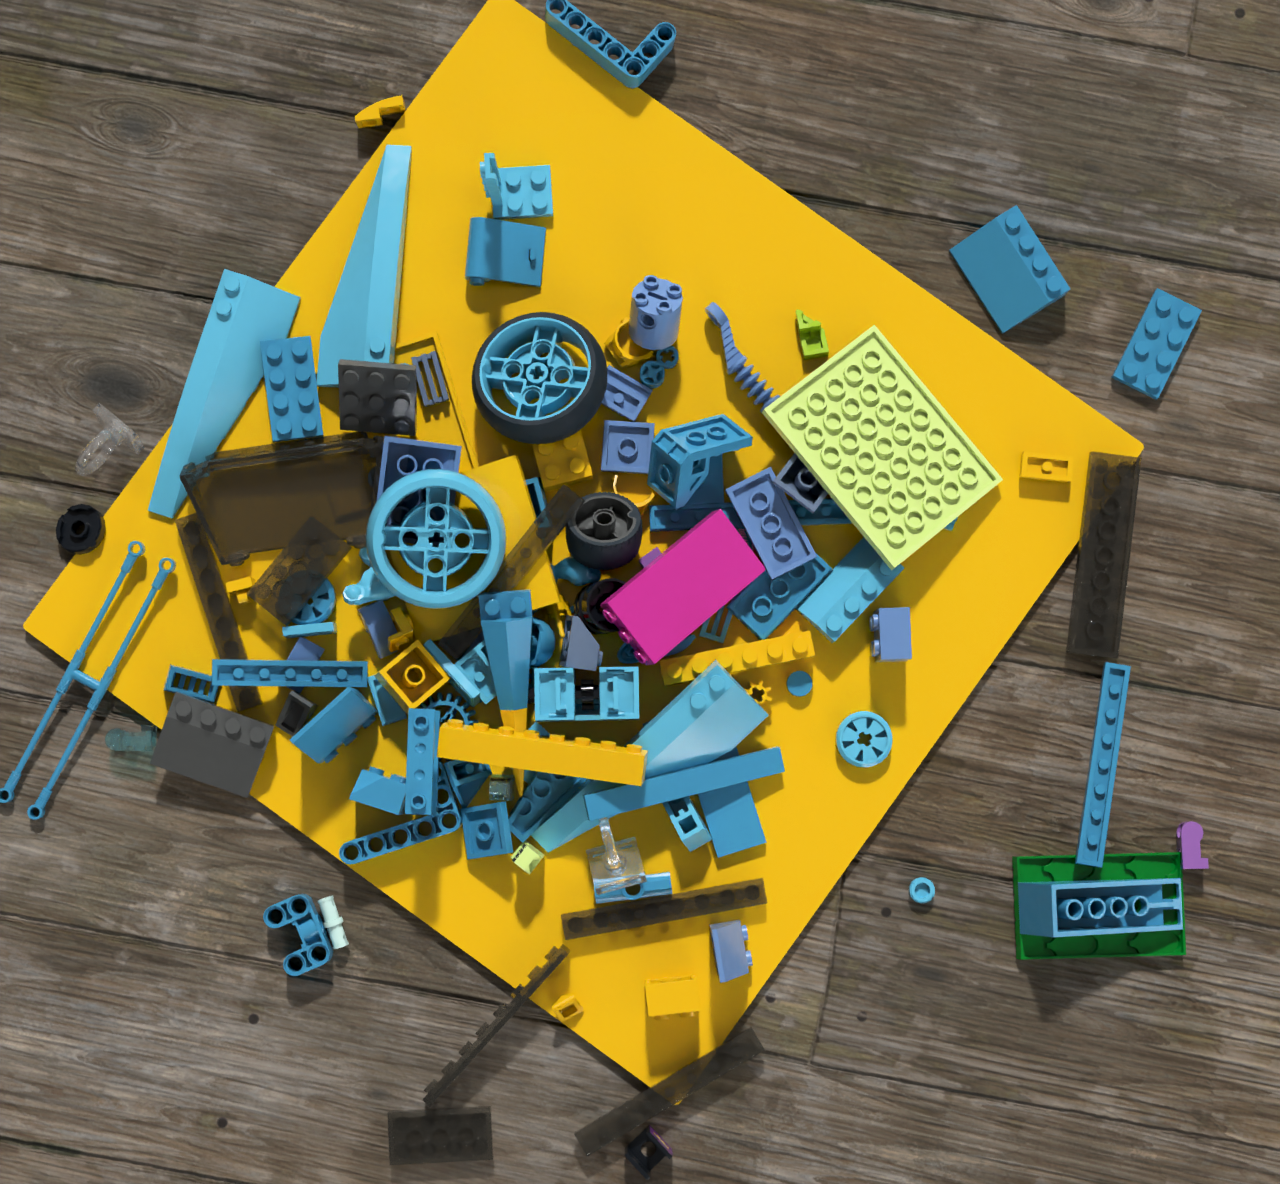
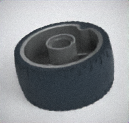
M599 492L585 495L572 505L566 520V542L571 556L577 562L592 569L613 570L630 563L638 554L642 540V520L639 509L631 500L620 494Z

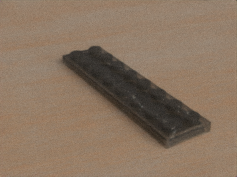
M1093 451L1089 453L1066 653L1118 659L1141 458Z

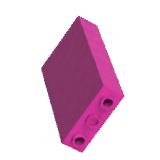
M719 509L707 515L602 602L600 606L603 609L604 617L610 623H614L619 629L618 634L625 643H629L635 650L634 656L642 664L645 663L646 666L653 665L762 574L766 568L723 511Z

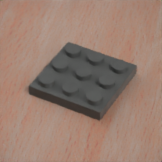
M340 359L338 363L340 430L416 436V365Z

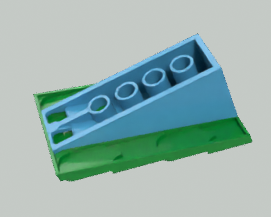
M1181 852L1104 854L1102 868L1076 864V855L1012 856L1016 920L1015 937L1017 945L1016 959L1186 955L1183 873L1180 868Z

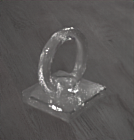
M100 403L92 411L104 428L80 454L75 466L76 473L80 476H87L96 471L122 442L137 455L145 448L138 434ZM108 440V442L106 443V445L104 446V448L100 451V453H99L92 461H90V462L88 463V461L90 460V458L92 457V455L96 452V450H97L105 441Z
M600 818L599 827L604 845L586 850L597 895L647 882L636 838L631 837L615 842L608 818Z

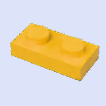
M1023 451L1021 454L1019 478L1070 483L1072 481L1074 456Z

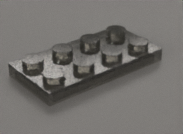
M311 515L248 591L247 595L284 625L288 626L352 547Z
M491 1106L389 1111L387 1113L390 1165L493 1160L494 1158Z

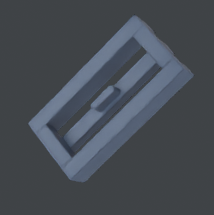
M432 351L429 354L425 353L418 357H411L413 365H416V377L424 406L428 407L449 401L436 351ZM430 359L434 363L442 397H438L428 363ZM419 362H423L433 397L431 400L427 396Z

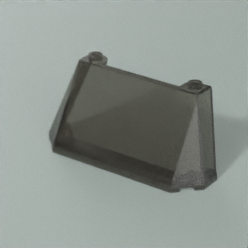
M358 431L214 452L205 456L206 461L196 466L193 462L184 465L180 473V480L221 565H242L250 557L251 553L346 540L348 545L354 546L357 549L365 548L368 520L377 501L384 438L378 435L374 436L373 439L368 438L366 432Z

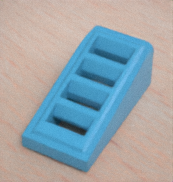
M170 664L163 689L172 693L178 691L200 700L214 703L219 686L210 685L208 696L204 695L206 682L211 681V675ZM176 673H180L178 686H173ZM187 675L191 676L188 690L183 689ZM197 678L201 679L198 693L193 692Z

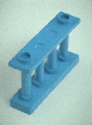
M409 708L405 814H437L439 776L437 749L441 711L435 709Z

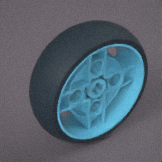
M549 312L524 314L505 322L495 329L480 347L472 370L473 396L483 418L502 435L528 444L553 443L578 432L596 414L607 387L605 356L594 336L575 320ZM563 341L577 347L584 353L588 362V368L575 366L571 356L561 348ZM544 353H549L546 357H540ZM514 373H519L517 377L510 378ZM568 378L567 382L559 383L562 379ZM492 388L504 390L507 399L517 407L516 416L504 412L495 404L492 397ZM571 397H572V398H575V399H574L571 403H569L566 407H564L563 409L559 410L558 412H555V411H557L558 409L562 408V407L571 399ZM539 399L536 403L529 404L531 400Z

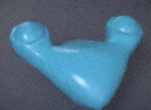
M366 545L361 547L359 557L365 564L370 566V569L364 571L361 580L356 585L352 584L345 587L342 593L344 601L349 605H361L372 601H386L394 597L395 595L376 576L368 558Z

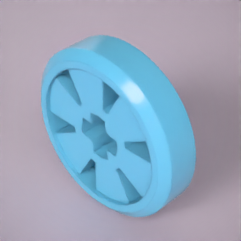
M860 711L847 716L840 723L836 732V746L839 754L849 764L857 767H872L879 764L888 756L892 747L893 738L888 723L881 716L873 712ZM861 732L864 735H870L871 739L868 740L870 743L868 746L858 744L857 739L860 738L858 735Z

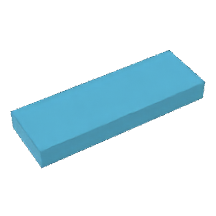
M431 639L425 642L423 646L451 678L448 682L471 707H475L480 703V692Z

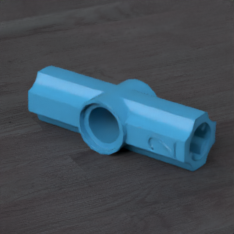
M670 872L593 881L596 904L672 894ZM629 881H636L640 884V891L637 894L631 895L627 893L625 886Z

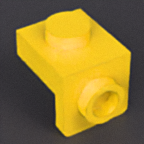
M398 607L390 611V617L398 632L388 637V649L390 652L404 650L413 643V623L408 614L404 615L401 608Z

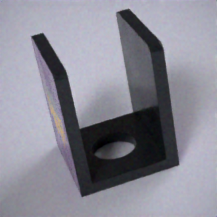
M649 1124L625 1147L624 1156L648 1181L651 1178V1170L665 1156L671 1159L673 1152L672 1148ZM647 1141L654 1143L656 1152L652 1156L643 1155L641 1152L643 1143Z

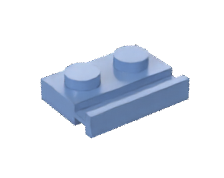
M609 365L607 367L606 392L601 404L628 420L635 422L653 390Z

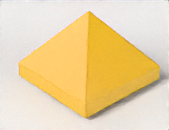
M574 994L562 995L552 1006L554 1013L561 1022L584 1010Z

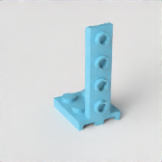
M484 153V162H480V175L484 191H486V198H491L493 219L553 216L550 165L498 168L495 154Z

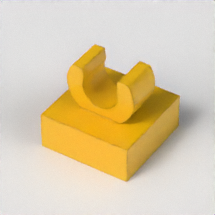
M246 577L225 583L229 594H237L239 604L251 603L249 590L257 589L254 578Z

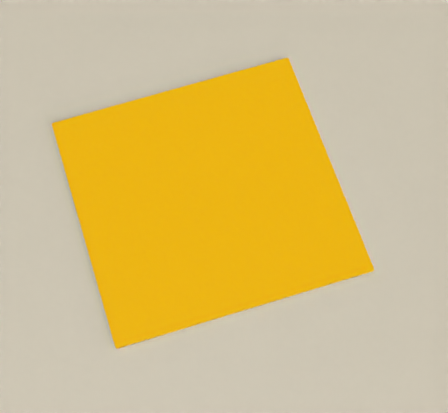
M488 0L275 285L276 288L301 298L287 338L311 336L315 369L318 368L320 336L386 145L412 146L396 344L437 331L479 466L516 454L519 457L525 480L540 477L532 444L512 440L496 431L483 418L475 403L472 391V370L478 351L488 336L505 322L524 314L549 312L563 315L584 326L594 336L604 353L607 367L610 365L641 383L640 368L648 360L622 369L604 343L621 324L620 321L625 317H630L631 297L634 287L639 282H642L645 276L654 275L657 278L678 284L682 288L683 301L679 334L677 340L671 345L677 349L679 356L678 362L673 368L664 369L665 376L662 385L652 389L651 395L635 422L655 423V438L662 429L724 414L753 437L752 446L722 453L724 503L731 502L725 489L769 467L772 468L775 476H777L794 454V451L760 412L764 404H753L757 398L756 395L747 397L750 387L741 390L740 387L744 380L735 383L734 379L737 376V372L730 375L726 372L727 367L720 328L712 322L705 312V308L712 302L716 303L727 316L735 347L743 356L748 358L744 366L747 367L753 364L754 368L751 371V375L760 372L761 375L757 382L766 379L767 383L763 389L766 390L771 387L774 389L770 395L771 398L776 395L781 397L875 325L1003 479L958 516L952 531L943 528L900 563L904 567L900 574L835 642L831 643L796 609L767 638L810 631L815 652L814 657L729 673L744 689L749 690L751 688L749 686L750 680L754 685H758L759 681L763 680L762 687L765 689L768 687L772 688L767 692V696L772 698V701L765 700L763 702L764 710L769 716L736 746L739 756L776 746L780 747L785 772L747 781L767 843L718 858L713 841L711 840L690 852L680 839L663 803L617 814L549 853L530 835L526 841L545 855L530 875L512 861L511 856L514 853L467 859L462 824L454 832L359 863L346 864L557 1020L559 1018L552 1009L553 1004L562 995L574 994L584 1010L562 1023L672 1104L678 1105L1144 449V445L640 88H628L545 21L515 0ZM484 153L495 154L498 168L550 165L553 216L503 219V221L546 228L540 287L496 280L484 282L483 286L470 285L469 280L465 279L470 218L484 217L493 219L491 198H486V191H484L480 175V162H484ZM796 310H801L805 316L814 321L821 322V328L825 331L829 356L804 360L796 321ZM629 324L626 325L618 335L620 348L626 354L640 357L650 351H654L655 357L650 361H656L658 350L645 349L635 344L630 338ZM563 341L561 348L571 356L575 366L588 368V362L584 353L577 347ZM670 351L667 354L662 352L660 355L663 356L662 361L664 363L667 360L672 362L674 360L672 358L673 353ZM544 353L540 357H546L549 353ZM514 373L510 378L517 377L519 373ZM264 376L255 392L251 394L246 402V406L232 428L218 445L212 459H209L202 470L201 476L191 487L190 493L173 519L148 511L172 428L171 425L103 516L106 530L101 543L89 553L75 554L23 624V628L65 660L71 662L76 650L80 649L121 572L120 568L129 553L128 545L132 541L142 542L145 546L144 554L138 556L130 573L126 574L86 649V655L79 667L80 671L100 681L107 667L112 664L152 588L151 584L159 571V561L163 558L173 559L176 563L175 570L168 574L161 589L155 594L107 689L161 730L175 693L164 691L163 689L170 664L212 676V659H288L299 637L286 638L283 636L282 627L296 626L297 624L288 620L283 614L279 604V593L286 579L300 571L309 570L322 574L331 582L336 593L335 608L330 617L323 622L336 623V634L304 637L325 649L319 661H367V677L376 675L404 651H397L384 658H379L370 634L366 632L358 609L376 601L361 605H349L344 601L342 594L346 586L356 585L361 580L364 571L370 569V566L365 564L359 557V551L361 547L366 545V529L372 509L336 519L312 438L273 442ZM568 378L562 379L559 383L567 382ZM492 388V397L495 404L504 412L516 416L517 407L507 399L504 390ZM571 397V399H570L562 408L558 409V410L555 411V412H558L559 410H561V409H563L564 407H566V406H567L569 403H571L575 398H572V397ZM537 398V399H533V400L530 401L529 404H534V403H536L539 399H538V398ZM602 404L593 418L581 429L593 479L545 492L553 527L541 529L540 531L549 561L554 566L561 560L571 556L566 542V520L572 505L581 497L591 493H612L613 481H611L613 473L616 472L601 471L604 420L632 421ZM1022 452L1074 456L1072 481L1067 483L1019 478ZM619 473V479L616 483L617 493L628 498L634 504L646 501L652 493V488L647 485L648 474ZM785 493L788 500H794L791 496ZM658 494L650 506L671 504ZM827 494L824 499H831V496ZM648 507L645 514L641 517L642 540L638 554L630 563L613 570H600V580L616 578L627 583L643 569L638 562L639 559L656 547L663 553L689 530L650 532ZM853 523L802 526L815 553L832 570L864 537ZM138 544L133 546L134 553L140 551ZM753 546V552H754V554L757 556V558H758V559L760 560V562L762 563L761 559L759 558V556H758V554H757V552H756V550H755V548H754V546ZM385 550L390 564L395 569L390 550ZM170 561L164 563L166 570L171 568ZM252 577L255 579L257 589L249 590L251 603L241 605L238 602L237 594L232 595L227 592L225 583ZM558 579L557 581L559 595H563L564 602L568 601L570 607L574 605L579 591L588 585L575 586L565 579ZM312 592L302 595L304 599L303 605H306V603L311 605L313 603L311 598ZM397 596L383 601L389 614L391 610L398 607L401 608L404 615L408 614L405 601ZM732 599L724 606L716 636L720 637L728 613L726 607L731 603ZM910 607L912 659L900 662H875V657H871L870 643L875 639L874 631H870L869 617L878 608ZM539 609L532 617L543 620L542 610ZM566 612L565 616L561 617L563 628H565ZM717 612L710 617L706 630L707 633H711ZM549 615V626L555 635V649L551 658L538 668H570L559 666L563 638L560 637L556 620L550 619ZM732 615L723 644L700 637L699 634L703 625L701 624L691 633L696 638L686 649L677 654L665 656L660 660L760 640L740 620ZM413 631V643H414V642L416 641V638H415V634H414V631ZM618 632L592 634L600 645L599 651L603 652L601 666H597L596 671L574 668L576 676L575 686L581 685V680L591 679L594 680V685H599V667H638L639 720L538 723L548 733L565 735V739L575 740L576 737L591 739V743L601 744V741H612L616 743V746L623 747L643 728L642 724L652 720L691 682L664 687L659 661L647 666L645 663L642 664L640 662L621 663L617 653L625 642L620 638ZM440 640L433 642L453 664L457 662ZM796 671H804L812 679L810 692L800 697L792 695L786 685L788 677ZM176 673L173 686H178L180 673ZM186 676L183 689L188 690L191 676ZM196 679L193 692L198 693L201 679ZM368 680L367 687H351L358 689L377 710ZM211 681L206 682L204 695L208 696ZM448 681L431 695L435 702L438 701L437 693H442L443 700H446L448 693H452V702L455 701L457 696H461ZM286 686L218 687L215 702L212 704L274 726L249 794L340 861L342 860L339 857V850L344 843L428 816L405 814V812L402 815H396L349 799L362 769L369 770L370 766L384 770L383 775L391 777V774L406 777L407 714V719L382 726L379 714L377 713L374 715L376 720L368 728L364 729L362 726L355 733L357 738L348 746L343 744L336 750L339 754L328 764L325 761L317 763L290 741L293 736L275 725L289 693L294 690ZM304 687L301 695L318 705L308 722L347 687ZM753 688V694L750 696L760 702L763 692ZM497 696L486 705L484 702H480L475 707L469 706L466 709V712L471 710L476 712L474 716L470 717V721L478 720L479 723L488 724L489 728L499 729V727L503 726ZM462 697L459 705L462 706L467 701ZM426 699L424 703L428 706L430 705L428 699ZM529 703L527 706L526 730L536 722L535 703ZM419 705V706L416 707L415 709H423V708L420 707V705ZM440 706L435 708V710L441 711L442 718L451 706ZM457 710L454 719L462 720L465 725L461 713ZM868 711L881 716L888 723L892 732L893 741L888 756L882 762L872 767H857L849 764L839 754L836 746V732L840 723L847 716L856 712ZM861 732L858 735L860 737L857 739L858 744L868 746L870 744L868 740L871 737L869 734L864 735ZM442 758L440 762L444 764L449 761L446 758ZM489 765L492 774L488 776L467 808L506 801L509 816L520 798L513 769ZM490 778H500V781H490ZM526 781L523 783V792L528 785ZM445 789L438 790V802L441 804L446 803L449 799L448 792ZM455 794L459 809H462L460 802ZM698 794L689 796L708 829ZM448 813L444 816L443 823L446 827L453 828L457 820L453 814ZM423 821L419 826V831L422 835L428 836L432 832V826L429 822ZM399 829L395 833V840L400 844H404L408 836L406 831ZM511 832L513 852H515L522 842ZM374 837L371 840L370 846L372 850L379 852L383 848V842L380 838ZM353 845L348 846L346 849L347 857L352 860L358 857L357 847ZM670 872L672 894L596 904L593 881ZM629 881L625 889L627 893L635 895L640 891V884L636 881ZM740 920L741 925H746L748 940L744 941L745 951L750 950L753 966H748L749 973L720 983L709 925ZM696 975L701 1011H695L696 1015L692 1017H680V1013L669 1014L670 1018L666 1020H654V1016L648 1017L645 980Z

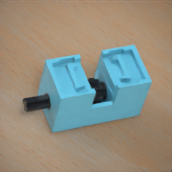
M599 667V685H594V680L591 679L581 680V685L575 686L576 676L574 668H534V688H528V704L535 703V721L639 720L638 667Z

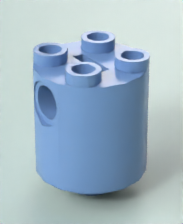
M648 275L634 287L631 297L629 334L635 344L645 349L662 350L670 347L677 340L683 301L680 285L657 278L654 275Z

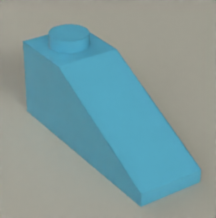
M689 796L663 802L680 839L690 852L712 840L708 829Z

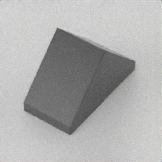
M291 691L275 725L291 736H294L308 723L318 705L300 693Z

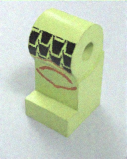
M525 840L511 856V859L530 875L545 855Z

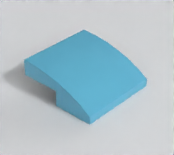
M483 640L454 665L480 692V699L486 705L497 694L485 640Z

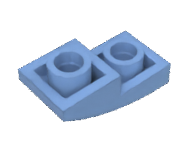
M376 601L358 609L378 657L384 658L399 651L390 652L388 649V637L398 632L384 602Z

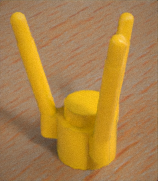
M560 595L562 602L543 607L541 610L543 621L549 625V615L550 619H555L560 637L564 638L565 633L561 617L565 616V612L567 616L574 615L570 610L569 602H564L563 595Z

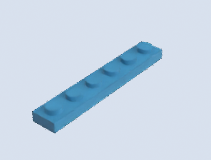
M212 659L211 685L367 687L368 662Z

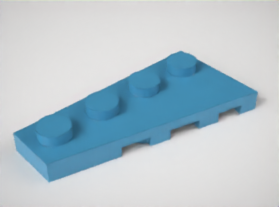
M536 771L525 788L522 797L519 798L508 816L510 831L523 843L587 779Z

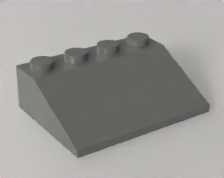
M177 691L166 716L150 764L248 798L274 726Z

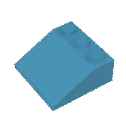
M347 687L297 732L290 741L317 763L325 761L328 764L339 754L336 750L341 745L348 746L357 738L355 733L362 726L366 729L376 720L374 715L378 711L358 689Z

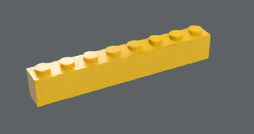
M449 719L439 729L437 757L635 786H642L645 781L648 750H642V746L628 744L626 747L616 746V743L612 741H601V744L591 743L589 738L576 737L575 740L565 739V735L562 734L542 736L539 735L540 732L535 730H524V733L514 732V728L506 726L492 729L485 723H473V726L464 725L462 720Z

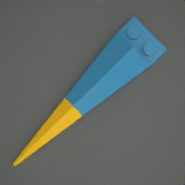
M531 590L480 593V622L503 726L514 728V732L524 733L527 725L533 616ZM513 768L518 794L522 797L524 770Z

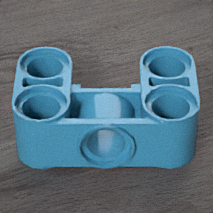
M298 894L265 910L263 919L268 927L279 928L292 923L293 926H296L303 942L301 949L289 954L284 959L283 967L287 974L298 976L331 960L333 947L327 936L326 928L323 926V921L309 895ZM297 899H302L306 903V910L303 913L295 909L294 904ZM274 909L280 910L283 915L280 923H276L271 919V912ZM317 946H321L326 950L324 960H319L315 957L314 950ZM293 957H299L302 960L301 970L292 968L291 959Z

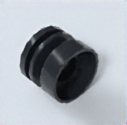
M616 578L603 579L588 584L579 591L574 601V615L580 618L590 633L598 635L619 631L614 623H610L604 617L599 608L602 602L626 582Z

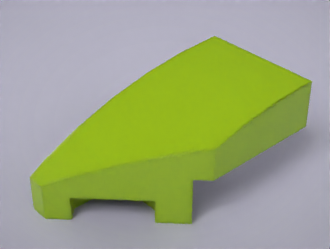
M796 310V321L804 360L829 356L825 331L821 328V322L810 319L801 310Z

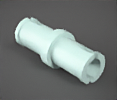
M332 895L322 898L317 902L325 921L323 926L328 930L333 949H338L348 945L349 942L342 926L343 918L342 916L339 917Z

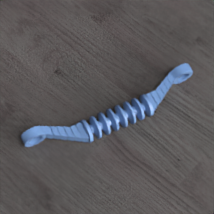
M712 302L705 308V312L712 322L720 328L727 367L726 372L729 375L737 372V376L734 379L735 383L744 380L740 387L741 390L750 387L747 397L756 395L757 398L753 404L763 403L764 405L760 410L762 412L780 396L776 395L771 398L770 395L774 389L772 387L766 390L763 389L767 383L766 379L757 382L761 375L760 372L751 375L754 365L744 366L748 358L743 356L735 347L727 316L716 303Z

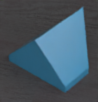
M452 760L444 763L450 783L461 807L467 808L488 776L492 774L489 764Z

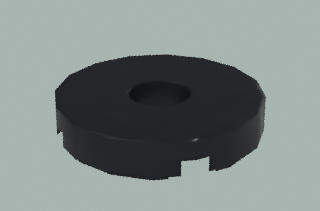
M85 504L75 505L67 509L68 512L65 515H61L56 526L58 542L64 549L74 554L81 555L91 552L98 547L105 534V520L102 514L90 505ZM84 523V531L81 534L77 535V527L80 524Z

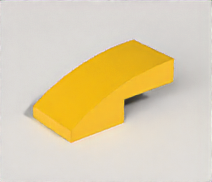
M403 96L381 100L359 112L355 116L358 128L383 125L382 115L404 113L406 107Z

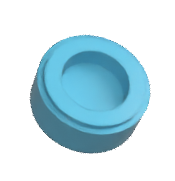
M919 877L910 883L909 895L914 901L927 903L934 897L935 887L929 879Z

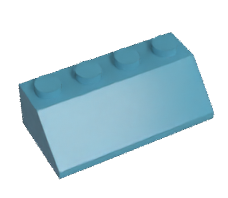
M863 537L795 609L833 643L900 574L904 567L899 564L891 570Z

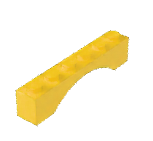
M810 631L660 660L659 664L663 684L666 687L695 680L715 660L728 673L811 658L815 656L811 633Z

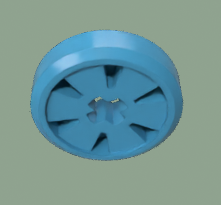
M309 570L300 571L291 575L283 583L279 593V604L286 618L297 625L323 623L330 617L335 608L336 593L331 582L322 574ZM312 592L311 598L313 603L311 605L309 603L303 605L304 599L302 595Z

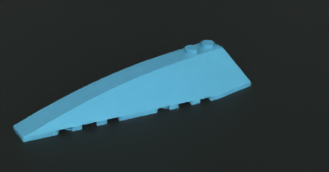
M386 145L320 336L317 370L318 387L339 388L338 363L340 359L394 364L412 146Z
M224 269L176 411L148 511L173 519L190 493L191 487L201 476L202 470L209 459H212L218 445L226 437L246 406V402L251 394L255 392L264 376L260 341L285 339L288 337L301 299L299 296L249 276Z
M715 660L623 747H626L628 744L642 746V750H648L645 779L710 763L731 751L769 714ZM588 779L531 836L548 853L615 816L612 815L589 821L583 795L624 784Z

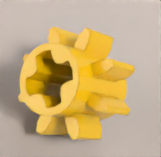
M750 680L749 686L751 688L745 690L749 695L753 694V688L757 691L762 690L761 701L754 700L765 709L763 702L765 700L772 701V698L767 696V692L772 688L768 687L765 689L762 687L763 680H760L758 685H754Z

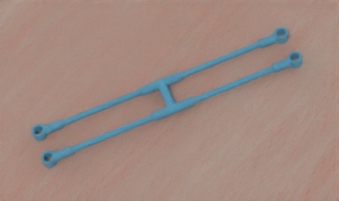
M132 541L128 545L129 553L120 568L119 576L80 649L76 650L73 659L68 665L56 688L57 692L15 771H12L4 788L0 789L1 803L13 800L14 789L22 776L21 772L61 696L66 693L72 680L74 679L95 690L87 705L88 709L47 786L43 788L35 804L31 805L27 810V815L33 820L40 819L45 815L44 807L53 792L52 788L93 711H96L117 672L116 668L155 594L161 589L168 574L176 568V563L171 558H163L159 561V571L151 584L152 588L112 664L107 667L101 680L98 681L79 671L81 662L86 655L85 651L126 574L130 573L138 556L143 555L145 552V546L142 542ZM136 544L140 546L138 553L133 551V546ZM166 561L171 563V568L168 570L164 568ZM4 790L9 794L7 800L2 797ZM35 807L40 811L38 816L33 814Z

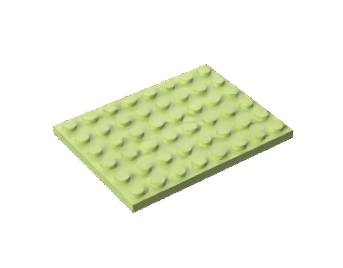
M875 325L761 412L891 570L1003 480Z

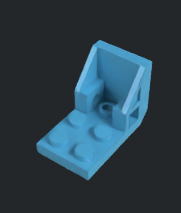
M724 414L662 429L651 443L647 485L675 509L683 507L708 475L710 457L752 446L753 437Z

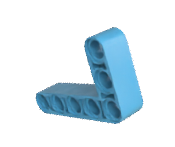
M547 0L544 17L546 23L628 88L640 86L674 46L676 29L668 22L659 23L640 45L631 52L567 0ZM557 9L560 10L561 13L555 14L551 12V10ZM575 24L580 26L581 28L573 29L570 26ZM659 36H666L669 40H662ZM590 40H597V41H599L600 43H599V44H592V43H590L589 41H590ZM644 53H651L654 57L648 58L644 56ZM616 55L619 57V59L613 60L608 56ZM635 70L638 74L631 75L627 71Z
M439 761L441 775L438 778V790L445 789L449 794V799L444 804L438 802L437 814L428 815L348 841L340 847L339 857L346 864L359 863L458 830L462 824L461 812L444 764ZM448 813L456 817L457 822L453 828H448L443 823L444 816ZM423 821L429 822L432 826V832L428 836L422 835L419 831V826ZM399 829L407 833L408 838L404 844H400L395 840V833ZM374 837L380 838L383 842V848L379 852L372 850L370 846L371 840ZM350 845L358 849V857L354 860L349 859L346 855V849Z

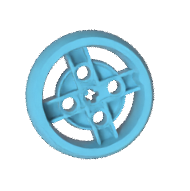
M428 469L402 477L388 487L379 497L368 520L366 548L370 564L376 576L392 594L407 603L419 607L432 609L449 608L473 599L493 581L505 555L506 528L497 503L479 483L458 472ZM426 488V502L412 508L405 515L400 525H386L391 512L401 500L413 492ZM450 489L463 494L477 506L487 528H473L468 516L459 507L449 503ZM435 506H439L445 511L444 517L440 520H434L430 516V510ZM408 531L416 533L418 536L417 542L413 545L406 544L403 541L404 533ZM434 532H438L440 537H444V541H439L438 546L433 545V541H429V537H433ZM460 533H465L470 538L469 544L465 547H460L455 543V537ZM385 550H399L405 563L412 570L423 575V588L414 586L404 580L390 564ZM472 553L486 554L480 568L470 579L456 587L446 589L447 576L463 568L469 561ZM433 558H438L442 561L443 567L441 570L434 572L429 569L428 562Z

